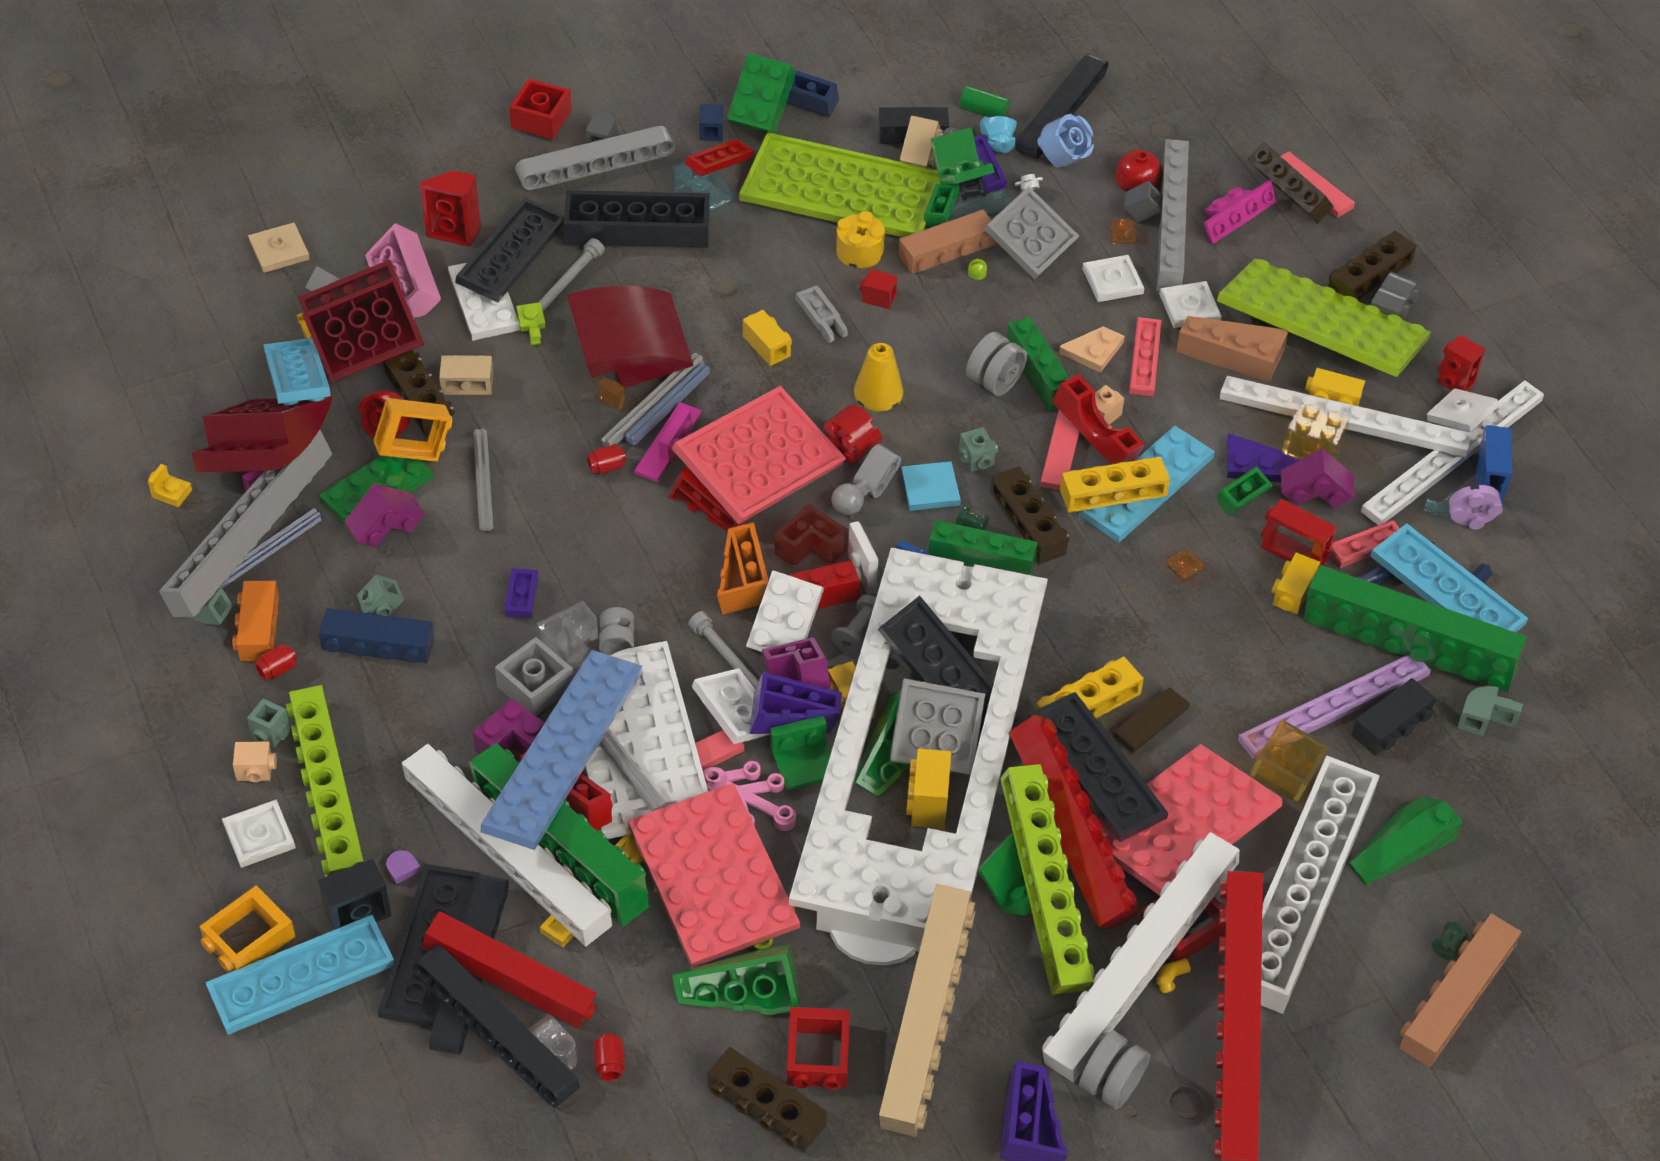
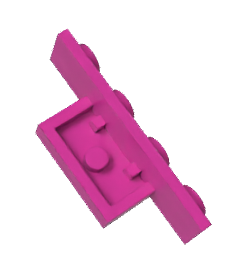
M1272 180L1266 181L1254 190H1243L1239 187L1233 188L1228 191L1226 196L1214 200L1212 205L1204 209L1205 216L1208 218L1204 222L1210 244L1216 243L1277 202Z
M679 402L634 470V474L658 482L676 455L672 450L674 443L690 435L693 427L702 415V410Z

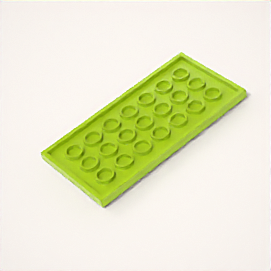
M767 132L741 188L739 200L837 223L840 219L850 215L868 211L883 224L885 234L906 237L926 229L927 224L924 220V214L935 185L940 184L938 171L935 169Z
M1262 259L1251 261L1219 292L1217 301L1395 377H1398L1426 344L1431 334L1430 331L1425 330L1419 324H1411L1394 314H1383L1376 306L1365 305L1358 302L1354 297L1341 295L1330 287L1317 285L1311 279L1293 275L1289 270L1274 267Z

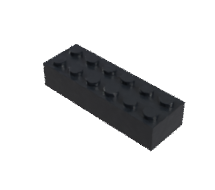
M567 190L563 223L565 244L585 245L591 238H594L603 245L708 248L710 193Z

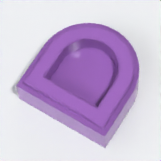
M396 851L386 861L388 874L395 884L421 872L420 865L408 851Z

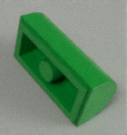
M966 86L960 99V108L987 117H1005L1010 108L1011 100Z
M935 185L924 214V220L930 228L949 222L960 192L959 185Z
M1256 466L1221 489L1217 495L1218 503L1226 513L1234 514L1270 490L1273 484Z

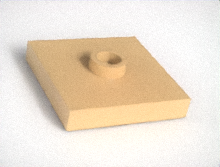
M295 223L248 235L250 245L263 273L310 260L309 253Z

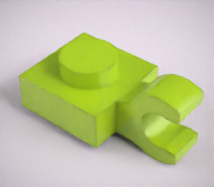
M541 302L517 306L521 332H529L531 346L541 344L540 329L545 328Z

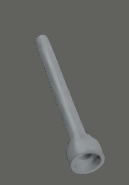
M591 238L584 245L582 256L539 301L543 311L590 260L599 259L605 252V248L599 240Z
M704 611L693 615L689 620L688 626L695 634L705 636L733 669L740 668L756 689L759 681L712 629L711 618Z

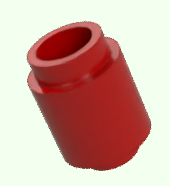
M617 444L592 450L591 454H587V462L592 474L598 473L601 475L623 469L626 456L623 448H618Z
M280 644L259 656V660L254 662V665L264 681L274 680L296 667L295 661L297 656L290 646L286 647L284 644Z
M612 1033L602 1034L593 1043L595 1071L598 1073L599 1079L604 1081L620 1079L625 1070L623 1040Z

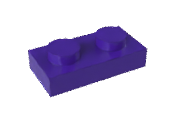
M511 569L505 617L532 618L539 577L538 570Z

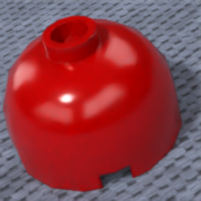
M1145 150L1127 152L1119 160L1115 173L1116 184L1125 192L1126 189L1131 190L1147 181L1158 189L1162 179V167L1159 159L1153 153Z
M387 390L374 392L366 396L360 403L359 413L362 412L363 420L360 421L361 425L373 439L375 438L386 398L404 400L395 392ZM401 416L395 438H398L406 431L410 417Z

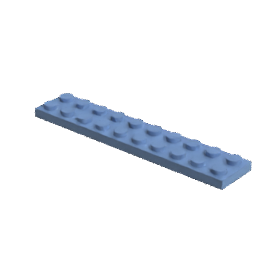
M590 651L482 821L481 833L533 850L536 849L642 673V665L598 651Z

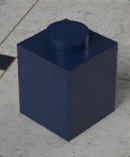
M700 104V140L723 141V105Z

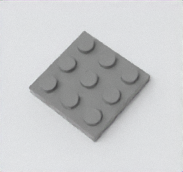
M1029 186L984 228L1034 280L1079 237Z
M904 678L901 685L889 761L911 765V759H917L918 748L951 751L950 773L971 776L985 694Z

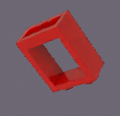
M1283 499L1275 507L1271 506L1265 515L1267 524L1261 532L1263 537L1261 548L1285 561L1291 562L1295 553H1299L1319 561L1320 565L1324 566L1329 559L1337 527ZM1279 525L1314 542L1313 548L1311 549L1278 532Z
M1215 896L1204 909L1213 921L1187 938L1181 939L1169 955L1173 962L1184 958L1187 959L1219 938V936L1225 934V926H1219L1220 908L1225 909V904L1220 903ZM1147 907L1142 909L1139 925L1144 919L1143 916Z
M790 1007L786 1085H793L797 1088H807L809 1086L824 1087L829 1090L847 1088L850 1010ZM797 1033L841 1035L840 1066L795 1064Z

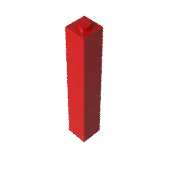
M441 911L438 912L425 933L421 948L429 951L435 945L443 947L471 974L577 1029L580 1028L584 1019L587 1021L591 1020L597 1008V1005L593 1004L597 992Z

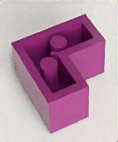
M1324 449L1281 470L1282 494L1296 506L1319 496L1332 508H1336L1355 498L1353 474Z
M374 483L344 522L358 543L377 547L391 528L410 533L425 513L411 493Z
M814 637L762 649L766 673L823 688L831 687L826 657Z
M511 699L473 731L475 752L481 754L497 743L504 750L508 749L511 752L516 750L522 755L528 751L545 723L514 699Z

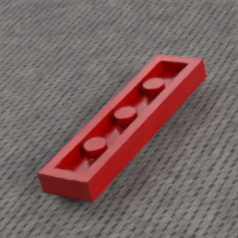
M735 139L689 155L684 164L691 168L693 173L705 176L751 159L755 150Z

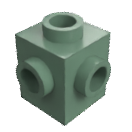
M984 427L960 433L959 456L962 463H966L971 472L994 466L995 454L998 453L997 445L993 439H990Z
M377 574L357 594L362 612L390 616L404 601L396 580Z
M262 699L247 717L251 738L255 742H269L270 746L275 748L289 734L290 725L286 709L266 699Z

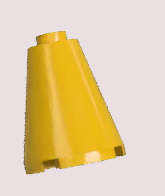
M876 343L867 352L854 385V396L856 401L858 402L859 400L864 404V408L877 412L888 411L892 409L894 404L901 402L904 389L892 347L885 343Z

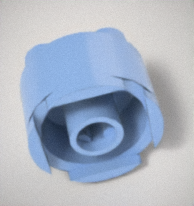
M1067 114L1048 123L1043 128L1041 136L1038 138V145L1054 167H1065L1091 154L1094 144L1091 145L1093 131L1083 117Z

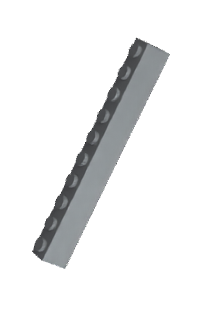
M320 429L309 446L296 459L278 470L264 471L160 589L159 593L173 617L191 618L196 616L204 604L214 596L215 591L229 578L233 570L243 562L244 557L258 544L262 536L271 529L279 516L284 514L285 509L299 496L303 488L312 481L314 475L325 466L326 461L332 456V452Z

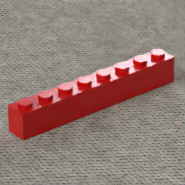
M1033 715L1011 730L1009 734L1024 766L1041 764L1043 774L1048 779L1047 792L1049 800L1054 804L1055 825L1060 829L1061 833L1060 845L1098 927L1113 930L1139 913L1135 904L1137 903L1136 897L1124 881V871L1115 862L1112 855L1113 848L1100 830L1102 828L1101 822L1092 813L1089 806L1090 799L1078 783V773L1069 764L1067 759L1068 752L1055 734L1057 729L1054 723L1048 718Z

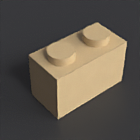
M911 116L900 162L926 168L935 165L931 138L943 134L938 121Z
M441 356L439 378L443 394L492 395V356Z

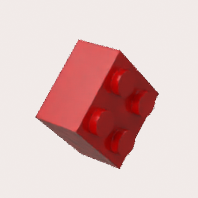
M528 78L509 107L511 128L554 140L572 111L571 90Z

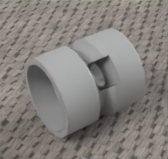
M612 607L603 611L600 615L599 649L601 653L612 655L624 649L634 648L633 613L621 607Z

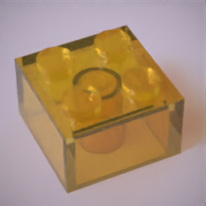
M1301 403L1288 427L1281 453L1303 459L1324 449L1335 459L1343 444L1350 419L1343 417L1339 413H1331L1319 409L1315 405Z
M1281 719L1258 756L1249 775L1298 803L1324 760L1330 746Z

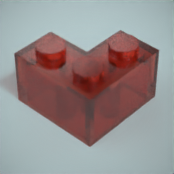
M808 503L774 534V554L793 567L810 552L832 565L848 550L849 529Z

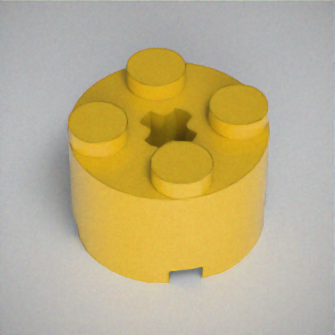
M868 211L840 219L838 221L836 254L839 260L848 266L849 263L855 264L857 268H868L876 265L881 260L884 252L885 229L883 224Z

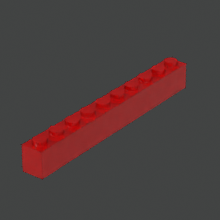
M1227 871L1226 881H1221L1220 898L1226 900L1225 909L1220 908L1219 926H1225V937L1219 936V954H1224V965L1219 964L1218 982L1224 983L1223 993H1218L1217 1011H1223V1022L1217 1021V1040H1222V1051L1217 1050L1216 1069H1222L1221 1080H1216L1215 1098H1221V1109H1215V1128H1220V1139L1214 1140V1157L1220 1158V1161H1258L1263 873Z

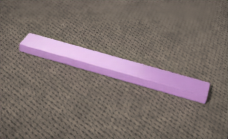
M1406 655L1239 734L1238 741L1254 760L1389 695L1411 678L1419 681L1429 676L1431 670L1424 662L1414 661L1410 655Z

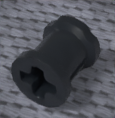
M983 176L959 183L963 201H966L969 197L979 195L986 197L987 193Z

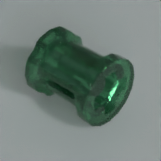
M965 506L960 511L955 524L985 531L989 523V517H981L971 512L970 508Z
M1447 922L1443 928L1444 932L1440 938H1436L1432 942L1431 947L1439 957L1445 960H1452L1457 954L1456 950L1459 945L1464 943L1469 935L1462 925L1456 922Z

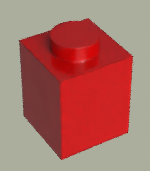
M870 269L867 277L861 279L859 291L862 292V302L890 309L897 294L898 276Z

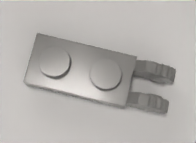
M818 285L795 293V300L816 328L821 330L822 336L826 339L827 343L833 342L835 339L834 333L829 326L834 325L836 332L842 338L848 336L847 328L841 320L840 314Z

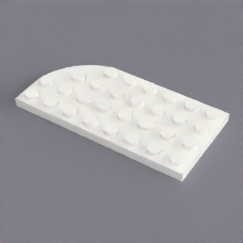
M667 641L628 648L610 655L642 665V673L611 723L610 731L665 800V807L708 792ZM599 744L585 768L588 778L611 794L613 804L612 822L601 827L600 830L607 839L632 834L628 827V820L652 811Z

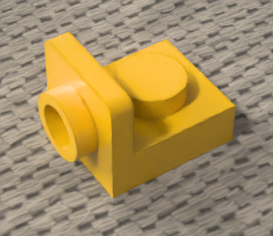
M160 464L156 471H153L148 478L152 498L178 508L192 491L191 483L169 475L167 466Z

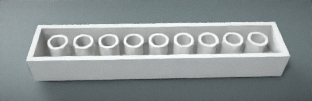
M1326 755L1263 902L1262 1006L1282 1014L1284 1013L1371 803L1380 775Z

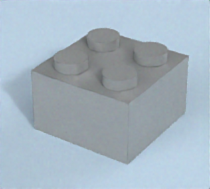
M537 637L495 667L497 687L510 699H514L535 716L560 699L573 680V668Z

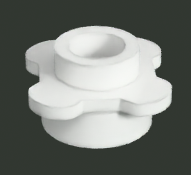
M1035 174L1024 175L1021 177L1022 181L1016 182L1015 186H1020L1021 192L1028 186L1034 191L1040 188L1039 182L1043 181V178H1035Z

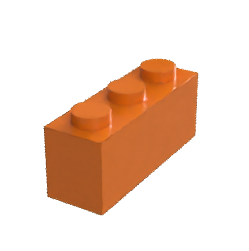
M244 581L243 591L238 592L237 600L240 613L235 615V627L238 629V634L233 635V650L238 651L240 661H258L259 656L274 648L279 606V593L276 581Z

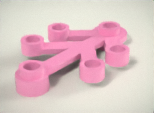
M749 761L742 769L726 772L718 767L707 768L703 771L708 791L742 779L756 780L760 777V765L755 761ZM754 769L756 772L751 773L748 770ZM771 774L766 781L740 786L735 784L754 826L755 819L749 813L747 804L774 817V825L781 831H789L795 827L796 812L794 809L787 805L778 807L755 795L770 791L774 793L782 791L784 788V777L781 774ZM778 781L780 784L774 785L772 782Z

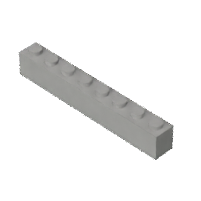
M1165 140L1162 159V208L1159 223L1156 291H1160V288L1182 285L1189 141Z

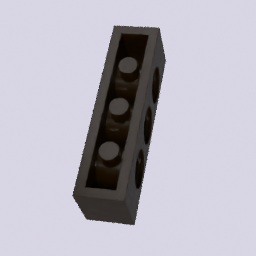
M1265 142L1248 158L1259 173L1267 180H1272V184L1317 224L1334 207L1319 189Z
M1395 230L1389 235L1383 236L1373 246L1365 248L1355 258H1350L1339 269H1334L1329 275L1328 287L1341 295L1351 296L1359 300L1384 283L1391 271L1398 273L1413 262L1417 245Z
M411 350L382 362L385 375L398 395L404 400L442 404L446 406L451 416L455 414L451 402L444 399L440 385L434 384L430 370L423 367L422 359L418 352L414 353ZM414 418L425 437L429 436L434 420Z
M1019 466L992 475L990 493L1020 538L1038 542L1035 558L1037 563L1040 565L1066 555L1067 546L1070 541L1066 529L1061 528L1055 513L1046 506L1042 494L1034 489L1030 477L1027 474L1025 475Z
M731 1047L725 1051L708 1071V1087L716 1097L725 1098L731 1102L738 1112L743 1115H750L757 1120L763 1129L775 1132L792 1148L797 1147L805 1152L826 1127L827 1112ZM737 1083H745L746 1086H745V1087H737V1086H735V1084H737ZM762 1099H768V1100H770L771 1102H770V1103H767V1104H763V1103H760L759 1101L762 1100ZM790 1115L794 1116L795 1119L786 1120L783 1117Z

